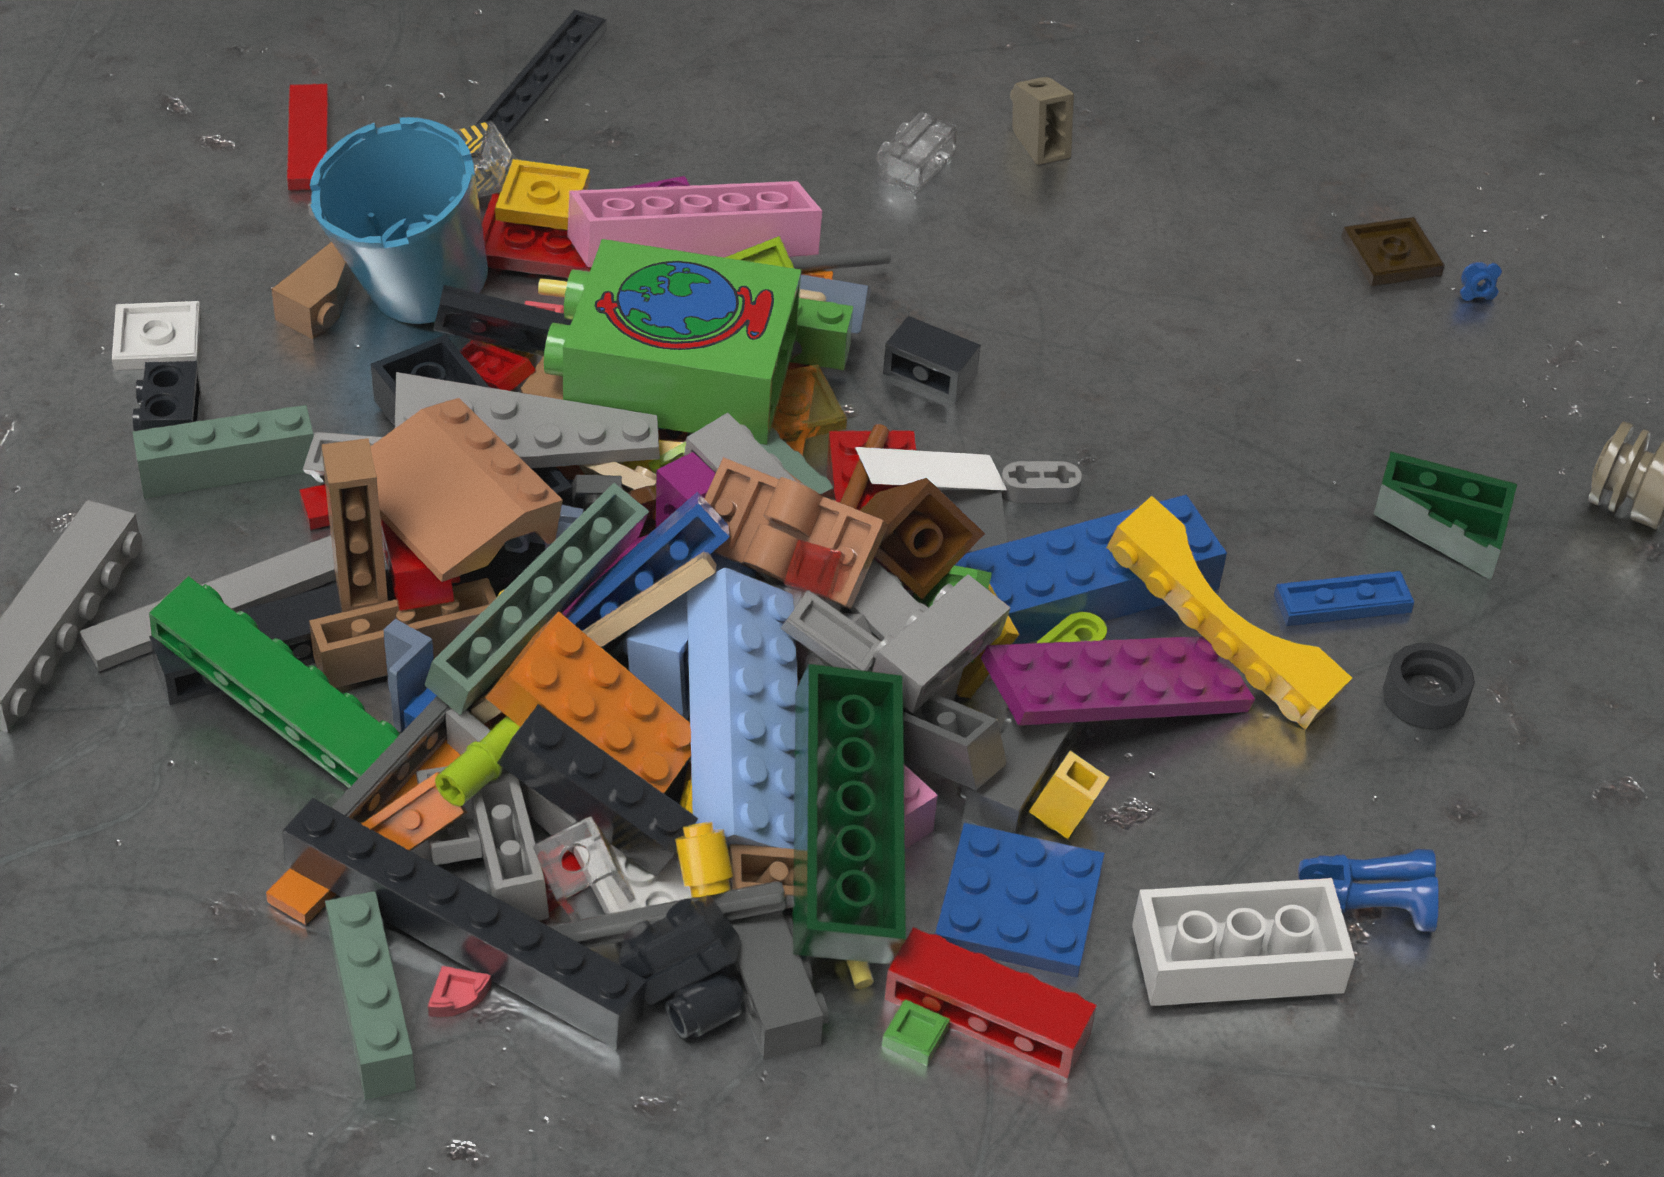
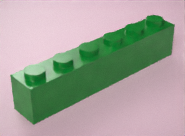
M188 576L149 612L151 635L348 788L361 777L400 735L397 729L389 722L384 720L379 722L368 714L363 704L350 693L342 694L330 685L326 675L317 667L312 665L307 667L296 659L292 650L283 641L277 638L272 640L262 633L256 622L248 614L242 611L236 613L224 603L220 594L207 584L201 586Z

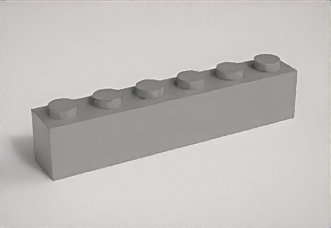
M87 500L1 616L0 731L8 733L18 718L23 717L28 712L32 698L42 684L49 682L54 673L55 666L63 654L73 648L79 631L87 620L95 617L100 602L109 589L116 587L121 572L128 562L138 556L143 539L139 533L136 513Z

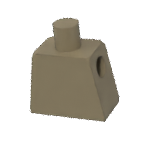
M1049 77L1017 82L1010 93V99L1013 102L1012 128L1028 154L1037 165L1071 158L1074 93Z

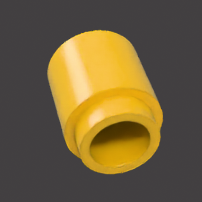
M712 821L683 827L684 836L676 838L675 842L684 886L690 887L691 897L710 896L731 890L729 878L733 877L724 829L714 830Z

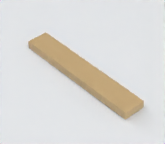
M703 551L582 632L600 647L606 645L716 572V563L708 551L706 553ZM489 692L474 702L470 712L483 724L502 712L485 698Z

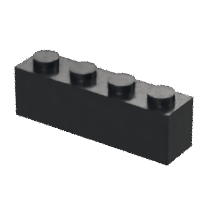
M539 704L512 737L497 762L502 768L601 837L596 826L597 824L613 847L656 877L677 851L675 839L684 836L683 827L693 825L699 819Z

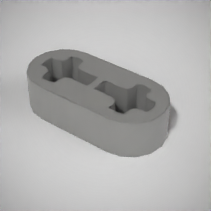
M1063 461L1012 462L1003 469L1002 481L1007 491L1001 490V493L1007 500L1015 503H1067L1079 496L1082 473L1076 465Z

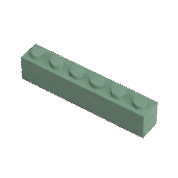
M613 483L432 661L425 686L461 716L514 662L532 637L558 611L562 614L639 537L649 511L617 484Z

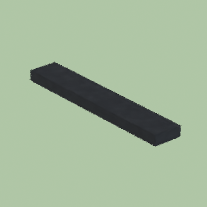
M573 10L475 124L489 122L481 143L506 150L607 30V19Z

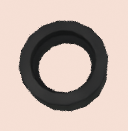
M1416 643L1403 647L1393 655L1383 685L1385 701L1392 712L1405 722L1422 728H1442L1454 724L1464 716L1475 680L1473 670L1467 661L1452 649L1435 643ZM1413 674H1428L1448 684L1454 694L1444 697L1427 696L1411 688L1404 680V677Z

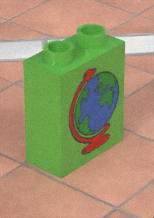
M602 239L590 272L572 269L570 272L564 298V318L572 320L571 325L551 324L544 351L545 374L563 377V400L657 415L658 428L695 433L724 414L729 413L740 425H745L752 432L754 439L759 444L767 445L797 337L802 270Z

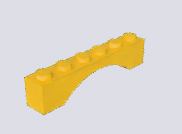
M1153 496L1147 499L1117 526L1106 547L1112 552L1115 560L1121 566L1129 568L1136 574L1154 596L1162 598L1178 613L1185 625L1197 630L1211 643L1214 651L1220 657L1228 659L1234 664L1254 688L1262 690L1279 706L1280 711L1285 717L1296 721L1304 730L1340 696L1352 680V677L1319 647L1297 644L1273 636L1250 624L1229 608L1211 589L1197 567L1188 544L1185 525Z

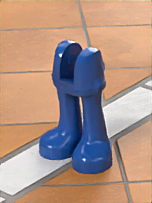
M1416 849L1408 854L1365 860L1347 859L1345 855L1339 854L1335 856L1322 855L1300 861L1297 870L1299 880L1332 878L1342 914L1346 913L1347 910L1396 907L1410 912L1412 922L1417 930L1422 932L1436 931L1438 922V879L1435 877L1436 858L1433 850ZM1374 880H1382V881H1401V882H1388V883H1376V884L1353 883V882L1374 881Z

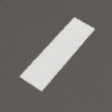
M855 447L872 484L904 485L928 478L936 487L1007 491L990 455Z

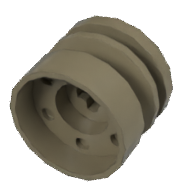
M1623 421L1616 433L1606 442L1592 474V486L1588 502L1600 506L1610 490L1613 494L1609 502V511L1615 513L1627 497L1634 500L1630 519L1658 530L1664 520V440L1655 453L1647 451L1651 433L1643 429L1634 445H1631L1629 443L1633 435L1634 425Z

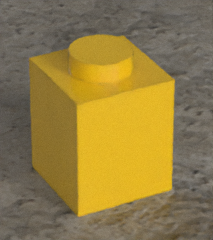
M1070 751L1029 810V813L1040 819L1045 826L1056 830L1068 839L1110 777Z

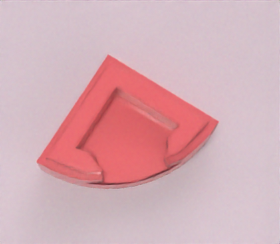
M442 966L428 1004V1015L430 1017H450L474 1008L489 992L491 975Z

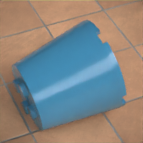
M403 117L400 118V124L379 128L376 127L375 123L366 125L338 141L323 156L314 170L310 182L312 190L311 209L323 231L381 312L394 320L404 323H431L436 320L443 285L480 293L487 278L488 263L475 170L469 148L455 131L429 119Z

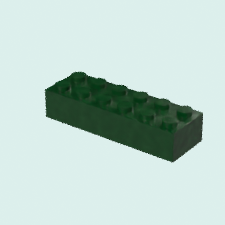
M808 664L795 692L793 954L891 964L906 940L903 676Z

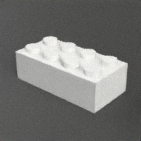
M1332 878L1139 890L1132 928L1150 1006L1339 994L1345 992L1355 956Z

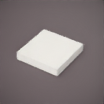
M199 301L116 304L112 349L113 370L145 369V362L197 361L198 365L201 317Z

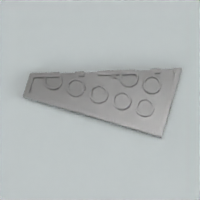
M396 372L395 428L423 408L460 398L530 468L660 459L657 415Z

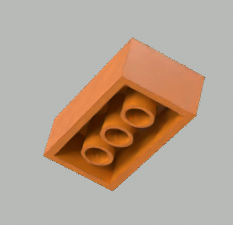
M559 611L532 637L485 697L520 727L539 704L662 793H665L691 756L690 722Z

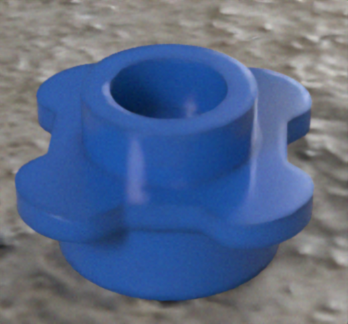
M1482 262L1468 265L1461 276V282L1464 286L1460 290L1461 297L1466 301L1484 297L1486 300L1494 299L1499 292L1496 287L1497 278L1502 273L1499 265L1495 263L1487 265ZM1484 280L1483 284L1478 285L1479 281Z

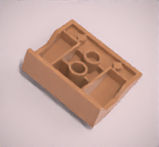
M460 398L419 410L370 446L377 476L380 518L441 582L488 566L504 543L510 539L535 531L547 544L555 541L563 500Z

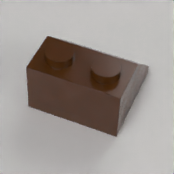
M928 478L878 492L860 510L882 519L888 524L875 557L921 599L985 535Z

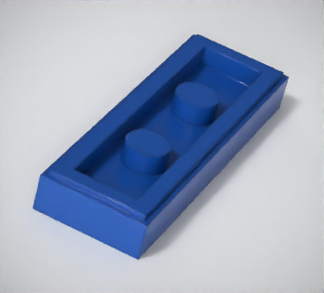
M1401 571L1276 584L1274 597L1286 626L1412 613L1415 603Z

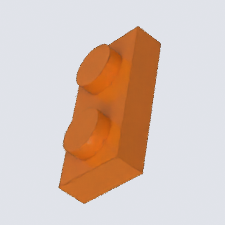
M436 772L363 822L362 825L412 851L465 815L467 810L463 805L454 806L442 797L435 784V778L440 772Z

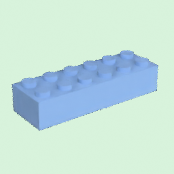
M725 567L687 591L693 815L699 818L695 824L712 821L714 830L724 829L727 847L730 844L794 849L795 692L798 687L796 639L780 629L794 610L793 594Z

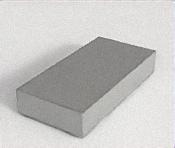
M809 590L780 628L829 664L839 668L867 671L875 660L873 653L881 642Z

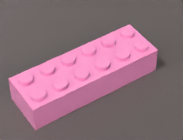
M798 181L569 191L567 236L587 267H592L602 239L725 258L780 236L789 257L819 254L822 209Z

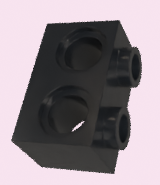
M197 361L145 362L144 378L137 379L136 399L140 408L133 409V431L199 421L201 385Z

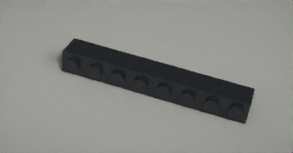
M312 797L282 830L285 866L341 897L375 891L382 920L478 973L491 975V980L612 1048H618L643 1015L646 979Z

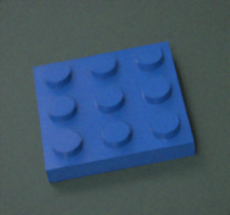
M964 823L935 934L945 938L952 944L973 953L984 954L994 960L1078 978L1104 853Z

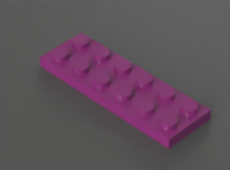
M1203 636L987 645L981 657L983 664L1018 726L1248 712L1255 701L1254 696L1234 665L1228 659L1220 657L1214 651L1211 643Z

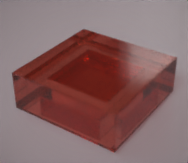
M798 539L784 584L790 588L804 592L809 590L815 595L831 599L845 554L838 550Z

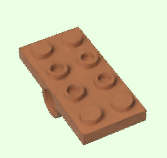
M724 457L704 498L729 525L730 537L712 553L804 591L809 590L819 597L849 609L853 606L888 527L884 520L823 497L803 484L780 477V479Z

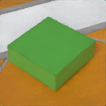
M905 999L883 1035L882 1046L928 1066L949 1030L950 1019Z

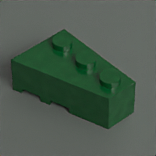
M1390 451L1374 515L1491 580L1501 552L1517 484Z

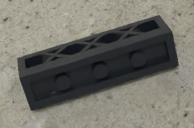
M443 285L433 330L544 356L546 339L551 324L571 325L572 320H566L562 313Z

